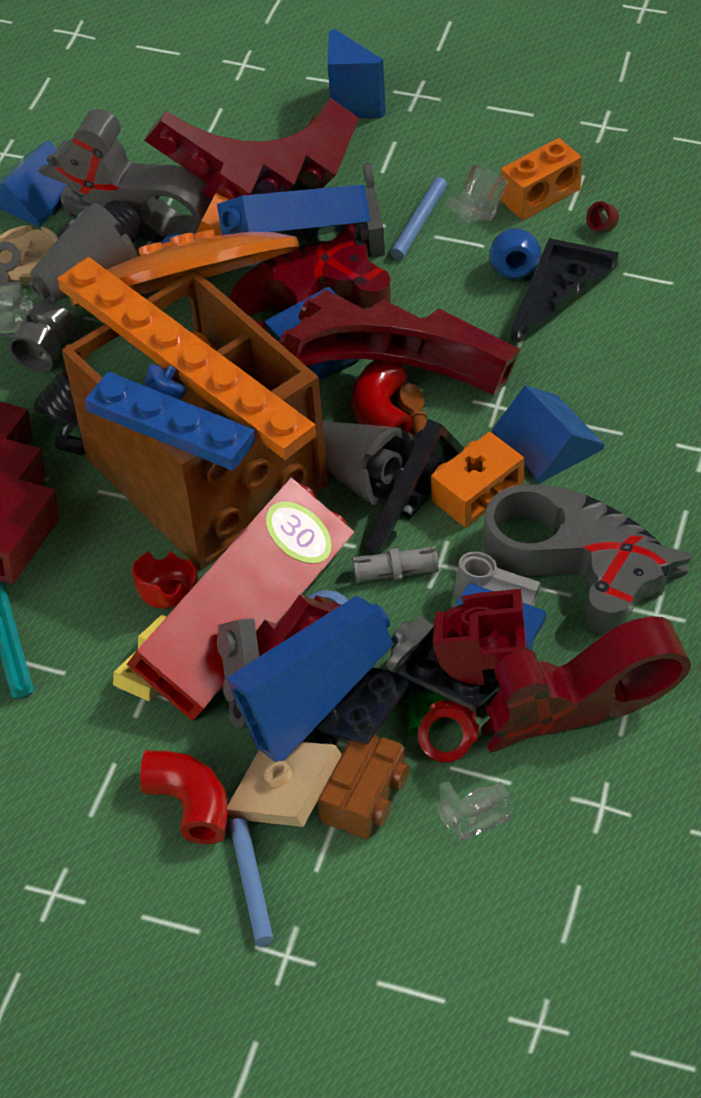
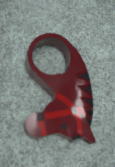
M355 226L346 228L330 241L302 245L294 251L259 263L246 272L236 283L229 299L250 316L257 312L268 311L269 308H272V311L282 312L329 287L336 295L365 309L366 307L371 308L382 299L391 303L390 275L368 259L367 243L355 239ZM256 322L265 330L262 322Z
M657 616L638 618L615 627L562 666H555L548 662H538L533 651L527 649L518 650L503 657L494 668L499 684V692L493 698L491 704L486 706L490 718L482 725L480 730L482 735L496 733L487 745L489 753L529 737L564 733L567 730H578L612 721L655 702L674 689L688 675L691 662L672 622Z

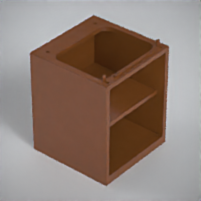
M193 270L183 277H178L177 281L150 296L147 300L162 310L182 297H189L194 331L210 338L216 344L218 353L316 424L317 436L288 459L284 460L256 439L254 445L236 469L232 471L87 412L85 399L101 381L102 377L84 360L90 353L119 336L118 333L106 324L73 344L66 345L62 353L86 458L202 571L222 556L291 477L298 484L308 487L314 495L329 486L318 376L197 270ZM186 386L187 392L181 401L231 420Z

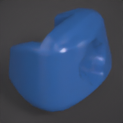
M149 365L144 386L179 400L187 392L186 386L173 377L176 368L169 365L166 370L158 365Z

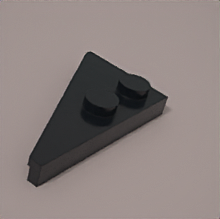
M549 238L512 325L511 340L521 342L614 270L618 265L619 252Z
M428 419L424 428L416 434L412 444V452L406 464L398 470L394 479V488L364 546L367 550L381 554L390 546L397 537L396 531H393L402 515L412 519L431 494V475L442 463L447 462L451 456L456 457L464 450L459 441L442 424Z

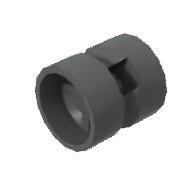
M40 300L34 304L25 317L24 323L18 327L9 340V352L21 366L28 370L46 373L52 369L60 357L62 348H65L77 331L76 320L66 308L58 303Z

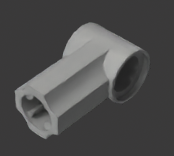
M468 552L463 554L459 560L453 596L458 602L466 586L470 583L491 591L521 589L523 603L535 607L541 583L498 569L495 560L485 553Z

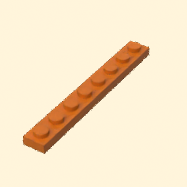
M89 256L57 278L62 292L166 370L169 365L176 368L174 377L232 421L254 429L256 439L284 460L288 459L317 436L316 424Z

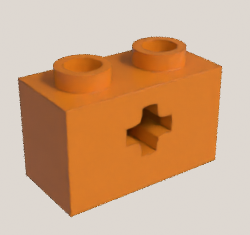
M489 431L477 441L470 442L460 454L448 463H442L431 475L432 502L463 527L467 528L486 513L490 500L497 493L506 488L524 484V457Z

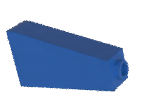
M365 185L245 195L217 204L222 235L244 232H275L297 238L317 237L371 222Z
M356 595L226 678L257 749L274 762L284 761L393 646L387 629L390 626V621L381 606L378 604L372 605Z

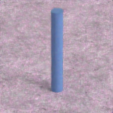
M436 177L392 247L390 254L393 258L402 260L447 187V182L443 178Z
M236 818L229 825L254 940L257 946H266L271 944L274 938L248 822L245 818Z

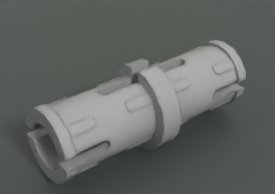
M435 545L398 551V548H390L388 553L352 557L356 584L393 578L394 582L402 581L404 576L439 572L438 555Z

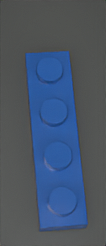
M109 371L85 399L87 412L232 471L236 469L256 442L255 430Z

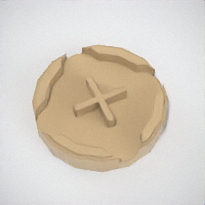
M25 225L9 229L0 235V242L6 241L15 244L21 255L18 267L8 272L9 284L30 286L29 282L32 280L30 271L58 240V236L54 232L44 227H41L42 230L33 229L32 225ZM5 250L0 253V262L8 263L11 261L12 253Z

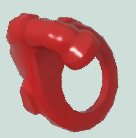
M445 699L432 704L418 727V741L423 752L437 762L450 763L461 759L469 752L473 743L477 742L479 725L476 721L477 709L473 711L454 701H446ZM442 717H451L457 720L463 730V740L460 746L450 752H441L435 749L429 740V729L432 723Z

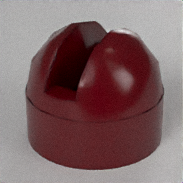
M598 201L589 207L586 214V222L590 229L605 233L613 230L618 225L619 214L613 205ZM605 210V212H606V214H607V216H608V219H607L606 216L602 213V211Z

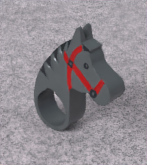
M102 109L89 111L73 135V138L69 141L63 139L55 153L47 157L46 161L49 164L41 166L38 171L46 177L68 185L89 206L93 203L105 206L113 200L127 203L137 212L141 219L142 234L139 237L156 243L162 242L171 234L191 232L196 234L201 220L212 201L211 198L202 193L206 182L184 167L130 162L123 145L117 139L121 131L118 119L112 113ZM166 196L177 200L193 216L175 211L159 198Z
M548 485L513 486L497 493L490 500L486 509L482 539L485 554L495 560L499 569L520 576L581 574L585 576L588 599L584 622L589 630L600 635H605L615 627L626 623L633 609L640 601L651 598L655 594L663 595L667 579L681 577L688 573V567L684 564L691 561L692 556L690 554L662 546L646 529L609 505L579 492ZM528 518L544 524L555 535L539 543H521L505 536L497 526L510 519Z

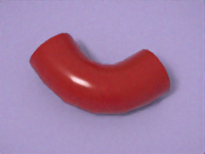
M373 360L355 380L351 406L358 424L399 427L404 431H410L412 417L394 406L390 401L392 395L407 381L406 372L400 363Z
M145 750L140 772L143 794L167 795L181 801L183 814L180 833L187 840L205 845L221 842L225 837L228 816L226 791L212 768L192 755L164 750Z

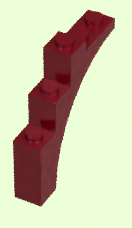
M330 98L315 113L305 129L289 137L270 141H241L217 136L199 129L165 111L148 131L144 141L205 181L203 194L213 199L217 193L231 200L240 196L250 195L253 188L261 194L287 192L295 184L296 180L310 189L324 188L337 175L359 117Z
M324 290L314 298H308L304 302L298 316L299 320H301L300 324L292 330L287 329L279 340V343L305 366L342 359L382 360L434 371L466 382L492 395L497 393L508 382L520 353V349L439 308L427 318H419L384 299L371 308L366 307L363 309L328 290Z
M0 401V581L14 584L59 521L56 490L41 485L46 478L42 448L28 445L32 440L28 409Z

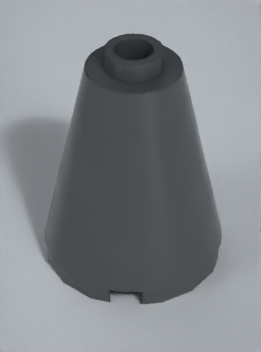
M93 203L85 207L30 271L32 280L29 282L30 287L42 301L47 298L54 303L68 297V295L60 290L57 278L88 256L106 270L138 257L127 233L120 236L113 227L118 221L103 206Z
M323 421L327 472L367 503L384 507L394 488V479L398 470L406 464L412 452L413 435L399 427Z

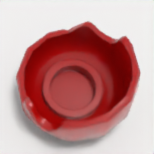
M172 551L168 552L167 556L163 559H156L150 552H145L133 562L131 573L135 589L142 601L153 608L170 609L176 607L199 581L198 570L188 559L177 557Z

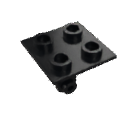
M433 643L397 671L398 675L473 711L480 705L485 708L489 706L499 692V684L494 669L484 670L485 685L467 684L451 677L440 666Z
M372 667L313 729L316 733L314 741L318 744L336 745L340 738L368 745L412 681L398 675L396 672Z

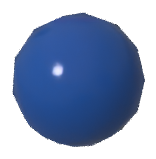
M521 228L506 229L495 237L489 249V261L492 268L501 277L510 281L523 280L533 274L541 259V247L538 240L531 233Z

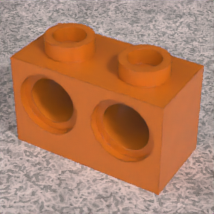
M557 138L502 167L501 202L524 221L581 190L582 157L562 139Z

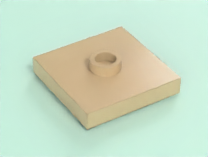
M301 742L284 761L274 762L259 750L227 806L228 814L232 819L245 818L247 821L304 827L342 755L336 745Z

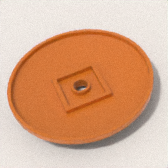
M212 229L196 234L191 232L170 238V242L163 244L158 242L138 248L140 256L107 270L141 295L164 289L177 281L178 277H183L193 270H197L205 278L289 253L298 249L299 243L297 237L275 232H244L215 236ZM70 298L72 307H82Z

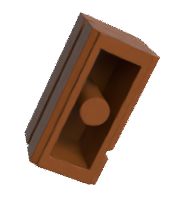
M374 735L368 745L349 740L317 800L319 820L323 824L340 830L345 829L348 833L364 839L370 837L375 825L382 827L390 813L391 801L389 798L393 790H401L409 774V765L405 764L404 747L400 743L384 737L380 739L377 735Z

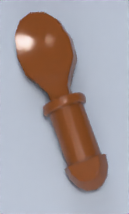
M407 383L399 391L398 402L400 407L412 417V429L414 436H416L427 422V414L422 411L425 402L420 389L415 384Z

